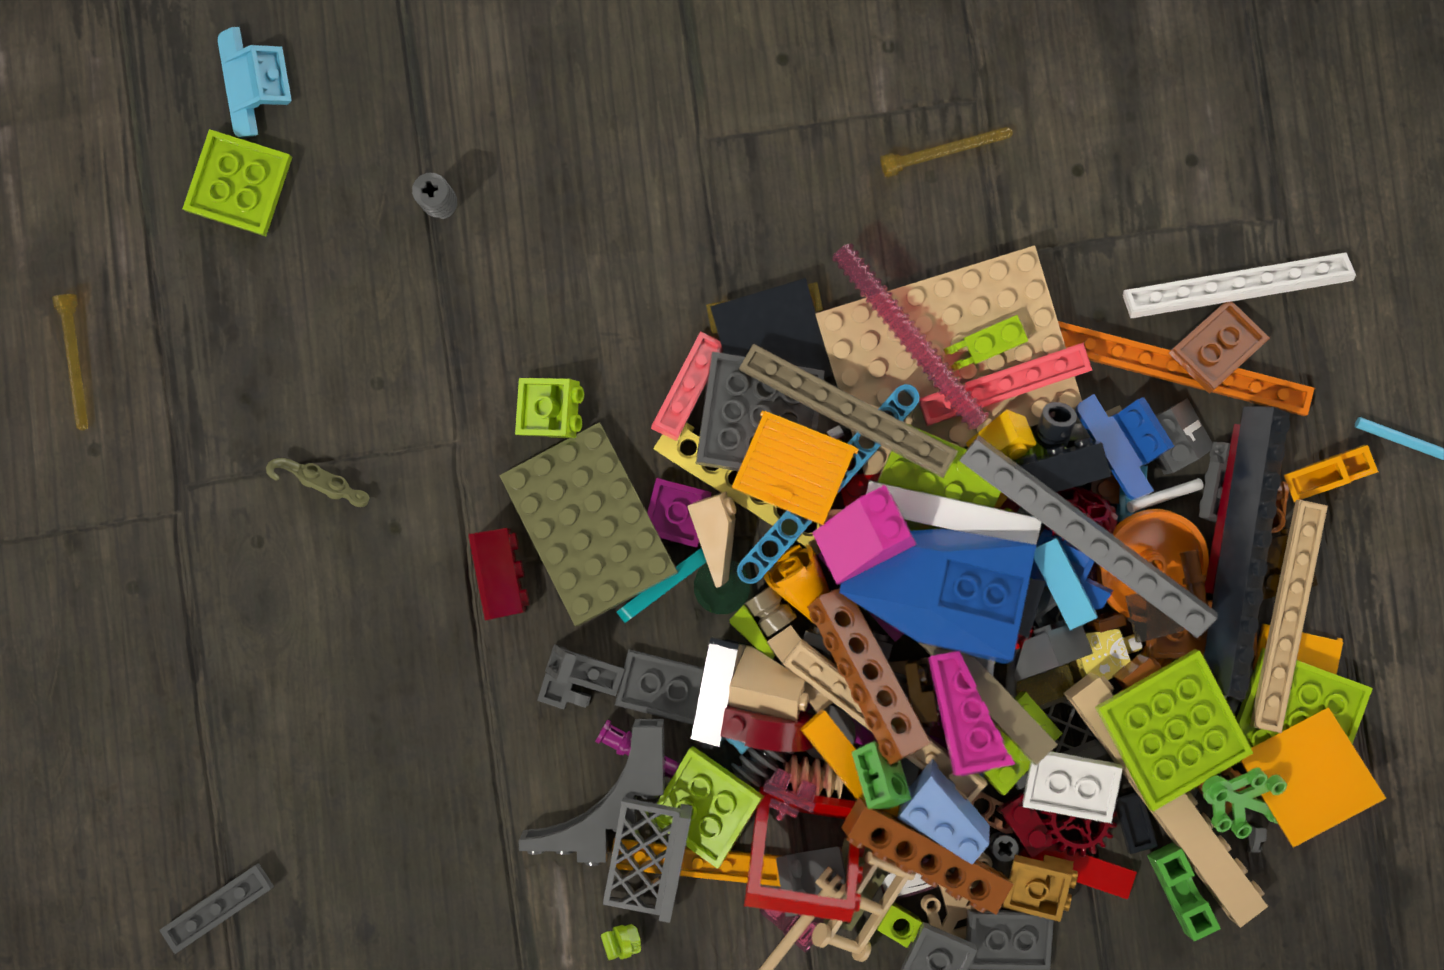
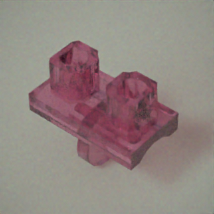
M777 768L770 781L766 779L763 785V791L783 799L780 802L772 798L769 803V807L778 810L776 819L782 821L785 814L796 818L799 810L789 806L790 803L813 812L816 805L813 799L817 785L802 779L797 792H793L787 789L792 774Z

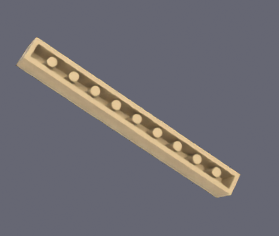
M1090 672L1065 691L1064 695L1108 752L1114 763L1122 765L1123 775L1145 803L1095 706L1113 697L1111 691L1114 688L1105 676L1099 677ZM1189 791L1156 811H1151L1173 843L1183 849L1190 866L1230 920L1241 928L1268 907L1261 898L1265 895L1255 881L1252 880L1250 882L1245 876L1248 870L1238 858L1233 859L1228 853L1231 847L1221 835L1218 837L1212 831L1214 826L1205 813L1200 814L1195 808L1198 802Z

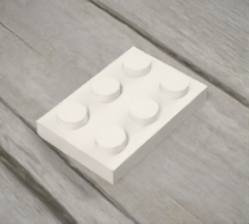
M1050 752L1037 765L1030 762L1022 802L1023 807L1111 823L1123 769L1122 765Z

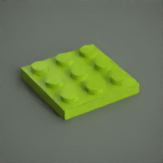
M209 129L183 210L266 237L292 156Z
M693 746L688 750L656 804L680 808L681 804L692 806L686 847L718 869L731 851L764 795ZM660 814L654 818V821L663 829L672 824L673 816Z

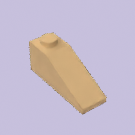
M727 492L696 501L687 506L716 588L729 581L736 518L734 514H736V506L731 497L728 498Z

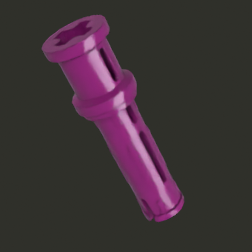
M607 719L595 742L598 744L602 742L615 749L618 755L624 756L626 754L629 756L632 732L620 730L611 725V721ZM665 756V776L672 779L681 763Z

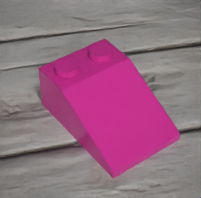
M886 485L858 498L824 523V526L822 525L812 532L836 584H840L917 545Z

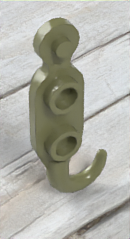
M276 458L268 462L266 466L267 474L276 481L279 480V476L274 472V469L283 468L298 477L304 486L312 487L326 494L331 499L346 498L356 507L368 505L370 498L366 492L351 489L343 477L333 475L316 464L308 463L303 465L287 458Z

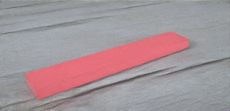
M1081 343L919 398L918 403L925 424L929 426L1092 371V367L1084 344Z

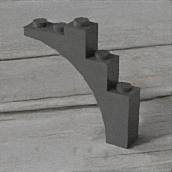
M635 719L628 761L617 782L604 798L588 811L567 822L547 828L523 830L519 839V851H527L528 854L532 855L542 854L545 851H556L557 854L567 855L577 851V862L585 863L588 866L606 863L609 854V829H613L614 832L617 831L622 799L637 800V795H641L644 799H654L664 793V719ZM627 808L626 816L632 824L637 821V810Z

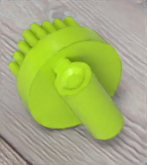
M633 924L619 925L613 927L612 931L601 934L608 960H613L617 957L621 960L626 959L641 951V939L637 927Z

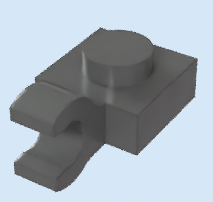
M546 673L537 701L561 709H566L568 702L586 708V706H589L592 695L573 690L574 683L568 682L565 684L556 681Z

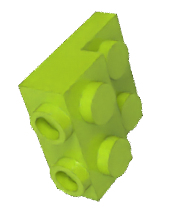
M519 378L515 435L576 438V433L582 428V418L578 415V403L583 402L584 390L580 386V382L572 379Z

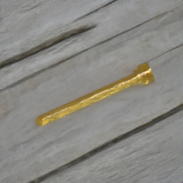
M1005 127L904 156L894 155L893 153L882 155L880 157L881 167L886 178L896 176L899 171L903 170V167L1008 139L1012 136L1013 131L1011 128Z
M56 295L52 297L54 309H57V313L61 314L76 427L79 430H85L88 427L73 318V313H76L75 308L78 307L77 295Z

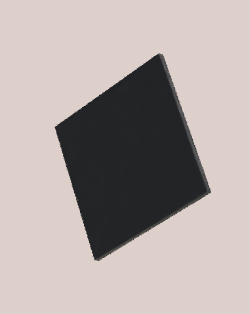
M806 278L710 306L724 354L746 357L752 345L755 344L795 366L823 370L824 378L833 376Z

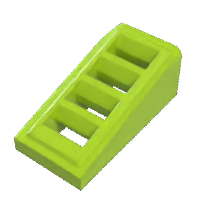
M743 604L729 619V623L756 649L773 659L775 657L774 652L768 645L766 638L750 611Z

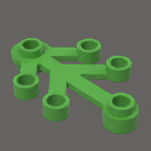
M1253 768L1248 773L1229 781L1220 776L1210 777L1204 782L1202 791L1204 799L1213 806L1212 825L1218 832H1225L1231 827L1237 838H1246L1252 832V827L1246 821L1245 808L1263 813L1270 822L1278 824L1265 801L1255 797L1269 791L1273 795H1279L1286 790L1287 783L1280 775H1273L1268 779L1267 775L1260 768ZM1248 784L1252 785L1251 787L1241 790L1239 792L1235 791ZM1225 801L1232 803L1233 824L1232 820L1225 813Z

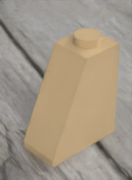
M746 645L729 685V706L797 722L800 711L806 710L809 700V694L805 693V680L754 647Z

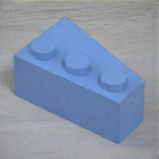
M932 758L909 787L912 800L899 805L898 819L973 864L989 845V824L968 799L962 797L956 790L955 784L950 778L947 779L938 769V764Z

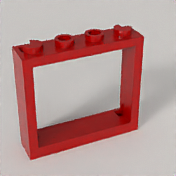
M760 787L759 793L764 795L755 813L744 906L851 922L854 911H859L861 904V894L856 893L857 884L861 885L863 867L858 866L859 857L863 858L865 846L861 849L849 842L845 899L761 887L760 883L769 808L846 819L856 801Z

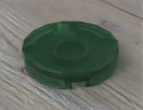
M731 560L729 581L718 588L714 584L707 563L698 570L694 579V594L698 603L705 610L714 614H730L737 611L746 602L750 592V584L741 581L738 577L737 567L739 564ZM742 568L743 576L749 579L746 571Z

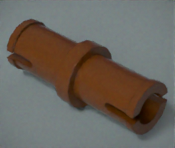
M1199 550L1179 553L1185 577L1182 579V583L1186 584L1187 591L1209 606L1204 581L1207 580L1206 575H1202Z

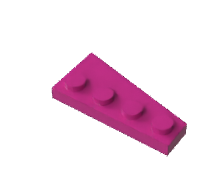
M960 651L930 656L928 659L954 776L1014 765L1015 763L1011 755L1008 754L998 729L995 728L990 718L989 710L976 689V684Z

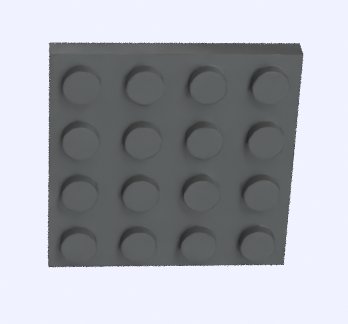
M712 352L695 464L739 471L762 416L760 414L762 410L817 431L819 412L740 371L739 367L745 357ZM797 366L822 380L824 379L823 370Z

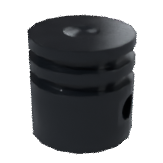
M1061 402L1046 404L1035 431L1036 442L1045 449L1062 445L1065 448L1069 443L1077 420L1075 410Z

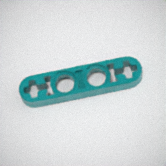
M700 548L676 566L678 574L640 593L619 609L617 614L623 622L626 623L705 564L707 561L703 549Z

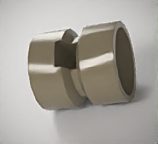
M767 587L744 603L753 617L760 618L758 625L766 637L775 633L797 617L788 603L781 602L783 597L771 587Z

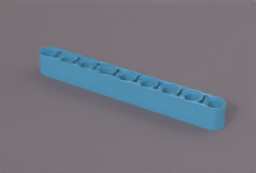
M901 385L879 407V410L903 421L917 406L919 393L912 385ZM900 392H906L911 396L912 402L910 406H903L898 402L897 397ZM856 433L847 444L855 446L859 451L857 454L854 453L852 457L855 463L854 468L846 472L838 492L881 445L874 442L871 449H864L859 444V437L861 435ZM786 511L739 563L737 574L740 580L748 584L758 582L812 521ZM789 519L796 523L797 531L794 535L788 536L782 532L781 524L784 520ZM773 541L777 545L778 551L774 557H766L762 553L761 548L764 542ZM752 562L757 565L758 575L754 579H747L743 576L742 567L745 563Z

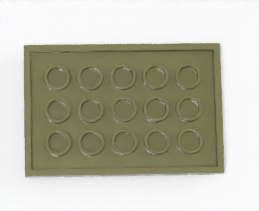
M600 422L576 434V438H569L499 475L576 627L678 574Z

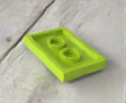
M1021 691L1014 698L1054 741L1062 735V732L1027 692ZM993 722L1003 739L1002 742L1008 754L1011 755L1015 764L994 768L981 773L999 794L1005 795L1029 770L1031 761Z

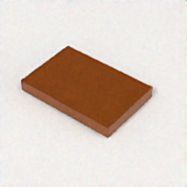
M1232 301L1225 302L1176 345L1169 354L1210 394L1264 345L1270 337Z

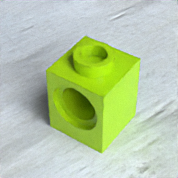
M893 902L877 930L908 948L910 942H914L922 922L919 916ZM906 919L908 924L905 929L898 931L893 928L896 920Z

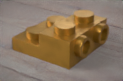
M1014 855L1009 880L1014 885L1003 902V908L1061 922L1063 910L1069 911L1072 894H1068L1069 887L1075 888L1078 871L1073 870V861L1044 855L1043 861Z

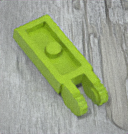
M1015 315L963 338V341L943 350L945 355H951L958 352L959 349L967 347L971 357L954 362L951 368L952 371H956L972 363L974 365L1029 340L1018 315Z

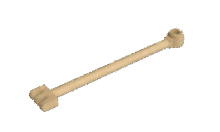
M828 867L815 882L822 888L818 895L842 899L845 896L846 883L838 890L836 887L842 881V877L837 874L829 882L828 878L834 870ZM801 915L759 970H774L815 917Z

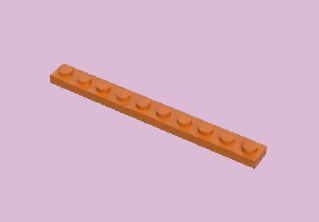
M1058 321L1066 348L1083 343L1090 361L1205 390L1169 354L1171 350ZM1237 368L1212 392L1266 407H1275L1289 413L1307 416L1314 388Z

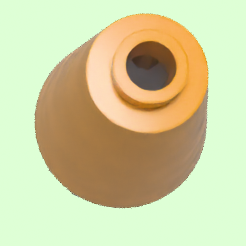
M797 545L785 551L776 561L771 571L768 570L764 575V580L769 587L812 622L807 607L819 596L829 593L830 589L815 551L810 545H806L807 548L804 549Z

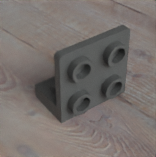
M839 846L776 857L781 890L818 895L822 888L815 882L828 867L834 870L828 878L829 882L838 874L842 877V881L836 888L840 890L841 886L846 883L847 877L842 849ZM785 912L786 917L799 915Z

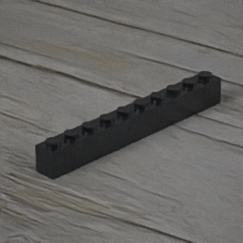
M1243 406L1211 607L1218 613V616L1208 627L1204 659L1222 694L1245 699L1246 691L1249 688V671L1254 658L1253 646L1255 633L1259 626L1258 614L1263 600L1262 588L1264 576L1268 568L1267 556L1272 542L1273 518L1277 511L1276 499L1281 485L1280 473L1282 461L1285 458V441L1290 428V413L1275 407Z

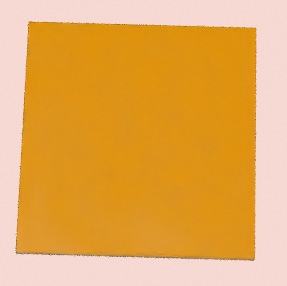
M1329 707L1252 747L1253 754L1241 760L1247 773L1253 768H1260L1267 775L1268 779L1273 775H1280L1287 783V788L1283 793L1273 795L1269 791L1261 796L1292 847L1386 799Z

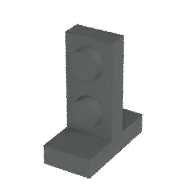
M556 644L553 646L545 669L556 681L565 684L571 682L613 696L617 694L625 670L623 667L569 651L567 648Z

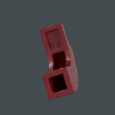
M727 706L724 709L720 737L745 742L747 747L780 752L805 751L814 748V746L800 728L816 714L800 711L796 722Z

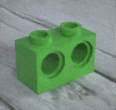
M874 741L852 752L868 809H891L912 800L900 760L889 765L887 759L879 750L878 742Z

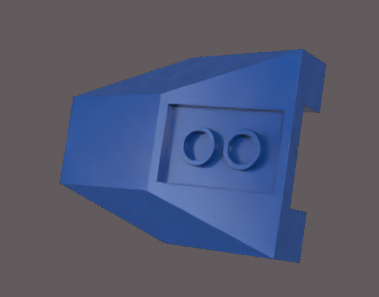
M945 528L910 531L917 545L841 583L840 594L919 643L955 652L960 651L963 654L1006 664L1013 660L1036 545Z

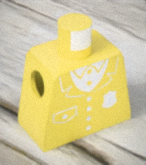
M1119 628L1102 633L1093 630L1085 631L1093 654L1077 659L1076 662L1082 679L1092 672L1099 677L1105 676L1107 680H1110L1116 672L1130 662L1128 654L1142 650V644L1137 634L1123 638Z

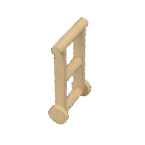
M867 852L865 855L861 885L857 884L856 893H862L877 868L893 873L896 876L879 903L861 896L860 909L872 914L855 941L837 935L836 932L843 921L832 919L827 924L819 923L812 934V942L815 946L823 948L830 944L852 952L853 959L859 962H864L869 957L871 952L870 938L907 880H913L916 875L914 871L911 875L905 873L896 866L897 862L889 859L885 862L874 856L871 852Z

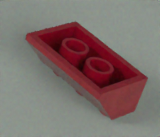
M510 528L468 534L484 619L490 620L527 612L526 606H529L530 602L527 589H522L520 578L524 577L522 562L516 560L515 550L519 549L516 533H511Z

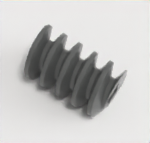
M425 173L415 180L412 186L413 197L429 216L445 219L455 212L457 196L441 175Z
M749 747L747 750L750 757L747 758L740 755L739 758L742 765L739 766L732 763L731 767L735 776L749 786L753 784L761 787L762 783L759 776L769 779L770 774L767 768L777 771L779 768L775 760L777 759L783 763L787 760L784 752L756 750Z

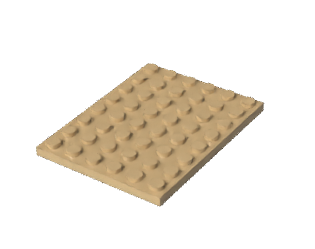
M1035 246L815 314L837 388L877 409L901 385H912L917 389L919 398L1066 349ZM1018 315L1029 340L1028 342L975 365L972 363L952 371L951 365L961 359L965 360L971 356L967 347L961 348L958 352L951 355H945L943 349L963 341V338ZM1074 376L929 426L925 424L918 403L902 422L960 447H965L968 440L1005 410L1025 416L1029 426H1034L1038 424L1046 404L1061 402L1075 410L1076 406L1082 402ZM900 392L897 399L901 405H911L912 399L908 393ZM851 430V434L853 437L857 432ZM862 435L859 437V444L862 448L871 449L873 447L874 441ZM880 446L862 466L864 475L882 472L891 450Z

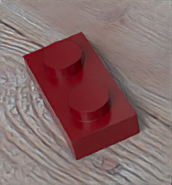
M1021 792L998 809L1027 855L1033 858L1052 845L1053 837L1045 834L1048 830L1042 824V820L1036 810L1023 807L1024 793Z

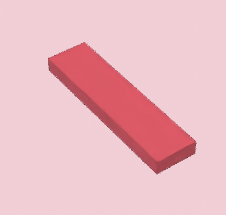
M700 331L651 429L675 441L678 440L708 381L712 352H723L720 340Z

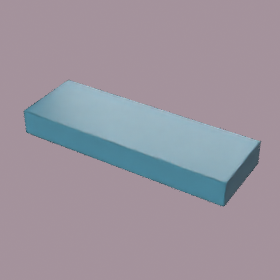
M1058 537L1036 547L1034 560L1069 629L1072 630L1096 619L1098 616Z

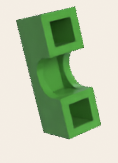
M1170 843L1147 854L1183 932L1193 941H1197L1221 929L1209 903L1203 899L1193 882L1192 876H1195L1183 849L1174 843Z

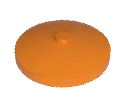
M1148 509L1128 516L1115 526L1113 536L1186 590V584L1182 583V579L1185 577L1179 553L1199 550L1202 575H1207L1209 556L1206 542L1198 528L1183 516L1168 510ZM1097 564L1098 583L1113 590L1107 600L1108 604L1125 617L1137 622L1146 623L1145 601L1147 600Z

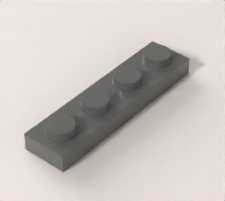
M258 863L159 931L173 953L176 954L271 890L274 885Z

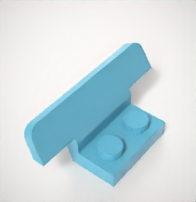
M231 27L219 34L218 46L233 132L237 137L247 138L258 135L254 108L260 104L288 105L292 100L282 47L249 45L243 48L240 27Z

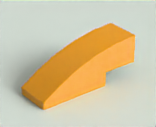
M1362 445L1283 476L1288 483L1293 502H1295L1296 500H1302L1377 473L1378 470L1368 445Z

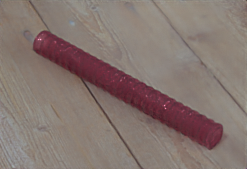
M850 243L841 247L833 255L832 261L839 263L838 268L844 270V276L850 277L849 282L855 283L854 288L861 291V297L865 296L867 298L865 300L867 304L871 303V309L878 312L877 317L883 318L882 323L884 325L888 324L889 332L893 331L895 333L893 337L895 339L899 338V344L906 347L905 352L912 354L910 356L912 360L916 359L917 367L921 366L923 368L922 373L928 374L927 379L934 382V388L938 387L940 389L938 392L940 395L944 394L946 397L944 400L951 403L950 408L957 410L956 415H961L963 418L961 420L962 423L969 425L967 429L970 431L977 428L989 418L990 414L982 410L984 408L983 405L976 403L978 399L976 397L972 398L971 390L967 391L965 389L967 385L960 383L961 378L954 375V369L950 370L948 368L950 364L943 362L944 357L937 354V348L933 349L931 347L933 343L931 341L927 342L926 334L922 335L920 333L921 328L915 327L916 322L914 320L910 321L909 313L905 314L903 312L904 307L898 306L899 301L892 298V292L888 293L886 291L888 287L886 285L882 286V280L875 277L876 272L870 271L871 266L869 264L865 265L864 257L860 258V252L853 250L854 245Z

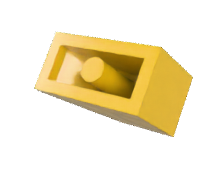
M1005 410L966 442L967 447H970L974 440L980 436L1012 460L1023 457L1029 449L1037 444L1026 417L1010 410Z

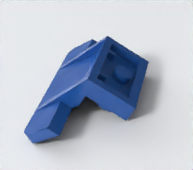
M1095 394L1080 402L1076 406L1075 412L1092 438V441L1103 443L1108 466L1125 495L1129 499L1136 500L1152 493L1154 490L1140 467L1152 462L1173 448L1174 445L1145 398L1136 400L1111 417H1108Z
M1044 529L1036 547L1058 537L1093 608H1103L1113 590L1087 578L1095 561L1068 541H1063L1059 536H1053L1051 530ZM1033 559L1030 578L1045 582Z

